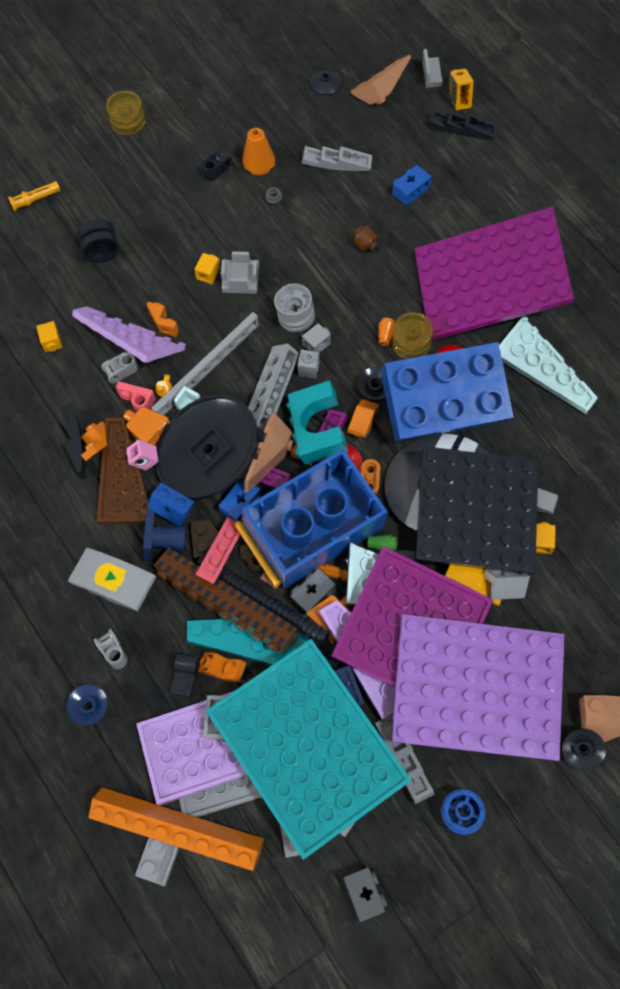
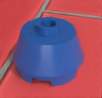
M458 789L448 794L444 799L442 817L445 824L452 831L464 835L471 834L482 826L485 819V807L477 794L470 790Z

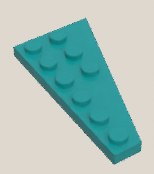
M230 620L187 621L188 643L217 649L228 654L239 655L243 658L268 665L275 664L308 641L307 636H302L301 633H298L296 640L283 655L280 652L275 653L270 650L263 641L258 642L253 639L249 632L240 631L235 626V623Z

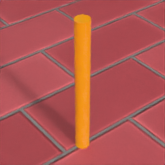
M241 521L236 522L235 527L275 587L279 586L282 582Z

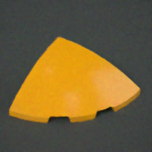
M449 566L446 577L489 597L492 583L484 577L485 569ZM501 599L493 600L492 605L499 607Z

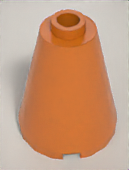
M253 128L248 132L242 159L244 169L250 171L253 175L267 174L275 166L274 153L264 131L260 128Z

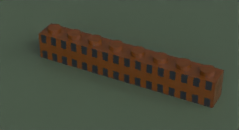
M168 548L154 564L157 572L156 575L161 580H168L175 589L185 591L192 600H199L208 610L218 612L223 620H230L235 623V626L240 631L249 632L253 639L258 642L263 641L273 652H280L284 655L298 637L295 626L217 578L214 584L197 576L196 573L200 567L171 548Z

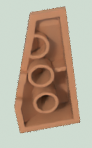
M410 54L396 60L384 68L383 71L373 75L368 81L359 84L351 90L352 95L369 105L373 103L378 105L386 100L385 97L392 92L409 62Z
M274 413L271 414L264 429L262 443L259 442L256 459H253L247 473L244 492L246 493L253 489L285 458L287 451H291L294 441L291 440L292 431Z
M584 695L579 700L581 728L595 731L602 737L604 742L620 737V696Z

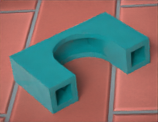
M330 380L288 394L289 402H287V407L292 415L289 419L295 431L292 433L294 442L297 443L298 448H295L298 459H301L306 465L328 458L342 449L345 452L348 451L345 435L339 426L319 433L306 431V425L315 413L338 405L336 392Z

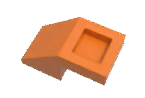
M147 302L149 314L159 332L177 337L179 332L177 322L169 318L166 319L165 306L157 302Z
M362 399L355 409L348 433L356 437H366L371 430L373 417L378 412L380 404Z
M103 421L97 425L95 423L89 425L85 429L87 432L81 436L87 443L85 447L87 451L81 455L85 461L107 446L105 424Z
M204 652L197 672L225 681L240 682L246 662L237 659H227L217 653Z

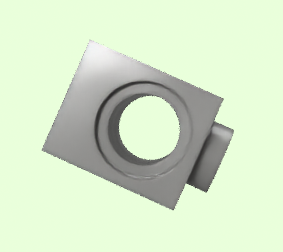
M318 323L302 335L303 346L308 351L320 353L331 344V334L327 328H323Z
M301 350L298 361V376L317 378L320 364L319 352Z

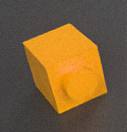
M203 253L194 269L196 279L213 284L221 269L219 258L212 254Z
M54 321L37 326L40 343L45 353L63 348L59 331Z
M546 522L538 523L536 553L552 554L555 548V525H550Z

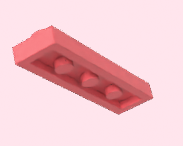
M227 517L198 569L197 576L214 584L240 536L239 531L235 527L236 521Z

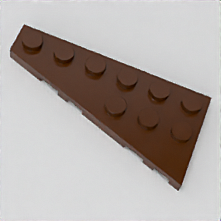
M105 418L107 446L102 449L97 523L145 524L146 511L151 510L148 509L149 500L140 470L135 466L129 465L127 448L132 443L124 418Z

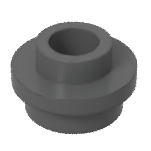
M269 188L265 194V199L270 204L279 203L282 199V193L278 188Z

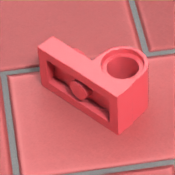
M119 381L117 383L116 390L119 396L125 400L131 399L136 413L141 407L151 410L156 399L153 390Z

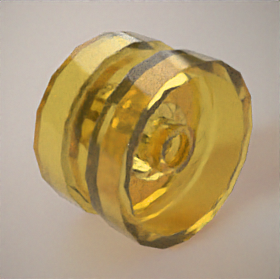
M119 91L108 98L106 111L114 131L119 134L129 135L143 128L145 114L141 99L137 94L131 91Z
M412 312L405 313L395 321L392 345L399 356L404 359L425 356L429 352L433 335V326L430 320L420 313Z

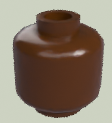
M361 225L353 233L354 244L363 252L367 250L372 251L378 245L376 242L378 234L370 226L363 227Z

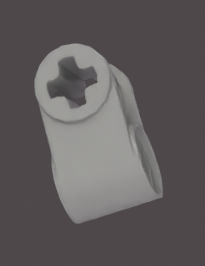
M126 351L104 362L101 369L106 372L109 383L114 384L134 374L138 370V363L134 355Z
M111 629L102 637L93 639L102 655H104L107 662L114 669H121L126 666L128 658ZM121 654L117 661H112L115 655Z

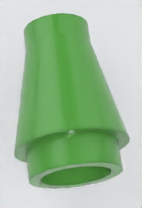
M392 534L369 536L368 548L381 550L384 546L392 551H396L397 537H394Z

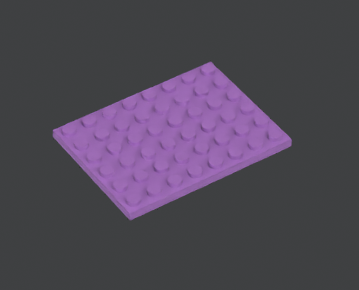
M402 614L391 742L560 761L564 634Z

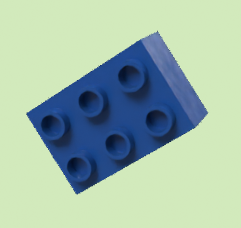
M499 342L385 363L380 370L394 443L500 424L514 418Z
M344 449L241 509L244 527L282 582L284 588L347 551L350 543L356 545L384 528L388 513Z

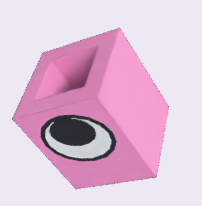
M138 439L127 448L129 465L147 471L159 462L155 445Z

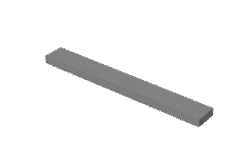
M252 312L168 391L151 410L164 416L175 406L174 399L184 386L192 390L259 326L258 316Z

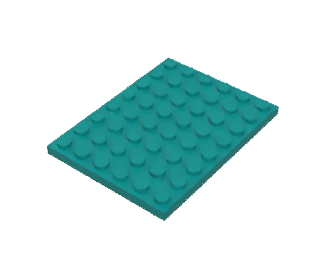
M312 639L206 710V713L303 860L411 781L408 774Z

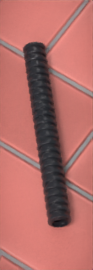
M206 555L200 557L196 565L200 567ZM223 567L217 577L218 579L295 626L297 632L301 633L302 636H307V639H312L319 646L325 644L330 634L328 629L324 630L323 626L319 627L318 623H314L313 620H309L306 616L303 617L301 613L298 614L297 610L293 611L292 607H288L287 604H283L282 601H278L277 598H273L270 594L268 595L267 592L238 576V574L233 573V571L228 570V568Z

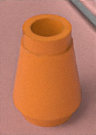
M382 318L381 322H379V345L389 346V342L396 329L395 320Z

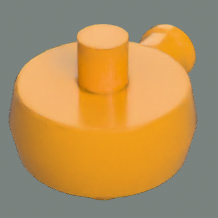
M165 374L164 380L156 384V393L161 397L172 389V385L169 382L170 375Z

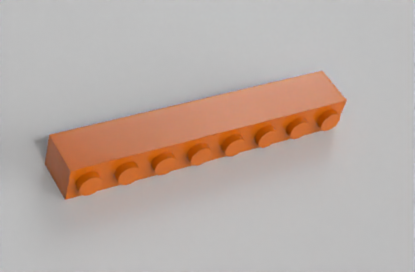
M103 787L92 798L88 817L251 871L254 870L259 859L264 840L245 832Z

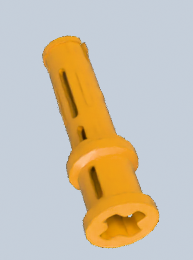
M55 181L30 192L23 191L20 195L10 196L8 199L15 212L18 208L26 205L30 206L31 202L60 192V188Z

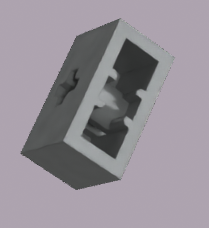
M317 569L306 576L305 582L301 586L297 585L291 591V602L306 615L309 610L327 599L336 590V586L321 570ZM315 589V594L312 592L308 594V590L313 591Z
M368 867L344 877L359 922L385 912L384 907L387 906L383 893L378 894L375 885L379 884L374 871L370 872ZM364 887H366L367 891H372L369 901L366 898L360 897Z

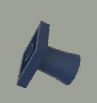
M146 511L143 561H151L152 548H171L183 553L185 525L175 527L154 526V511Z

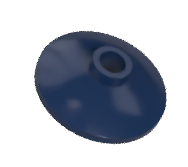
M85 684L79 686L68 697L66 704L68 716L78 725H93L99 722L106 714L108 699L105 692L96 685ZM88 703H92V708L90 710H86V705Z

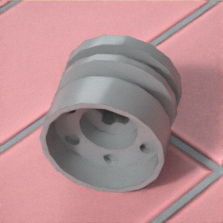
M295 283L283 286L277 291L274 304L280 325L285 330L291 332H301L308 329L315 319L312 295L309 289Z

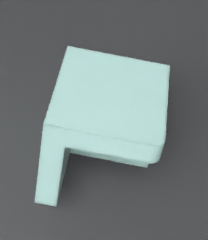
M184 386L174 399L177 410L179 411L189 403L199 399L200 395Z

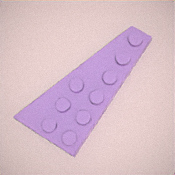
M86 306L73 310V317L89 326L92 330L97 331L103 337L111 340L117 346L122 347L128 353L133 354L142 362H151L185 350V343L179 342L176 344L171 342L169 337H157L153 331L129 323V325L121 323L122 319L108 318L105 313Z
M335 601L319 610V613L337 643L351 613L342 604ZM351 667L380 719L382 720L393 713L395 688Z

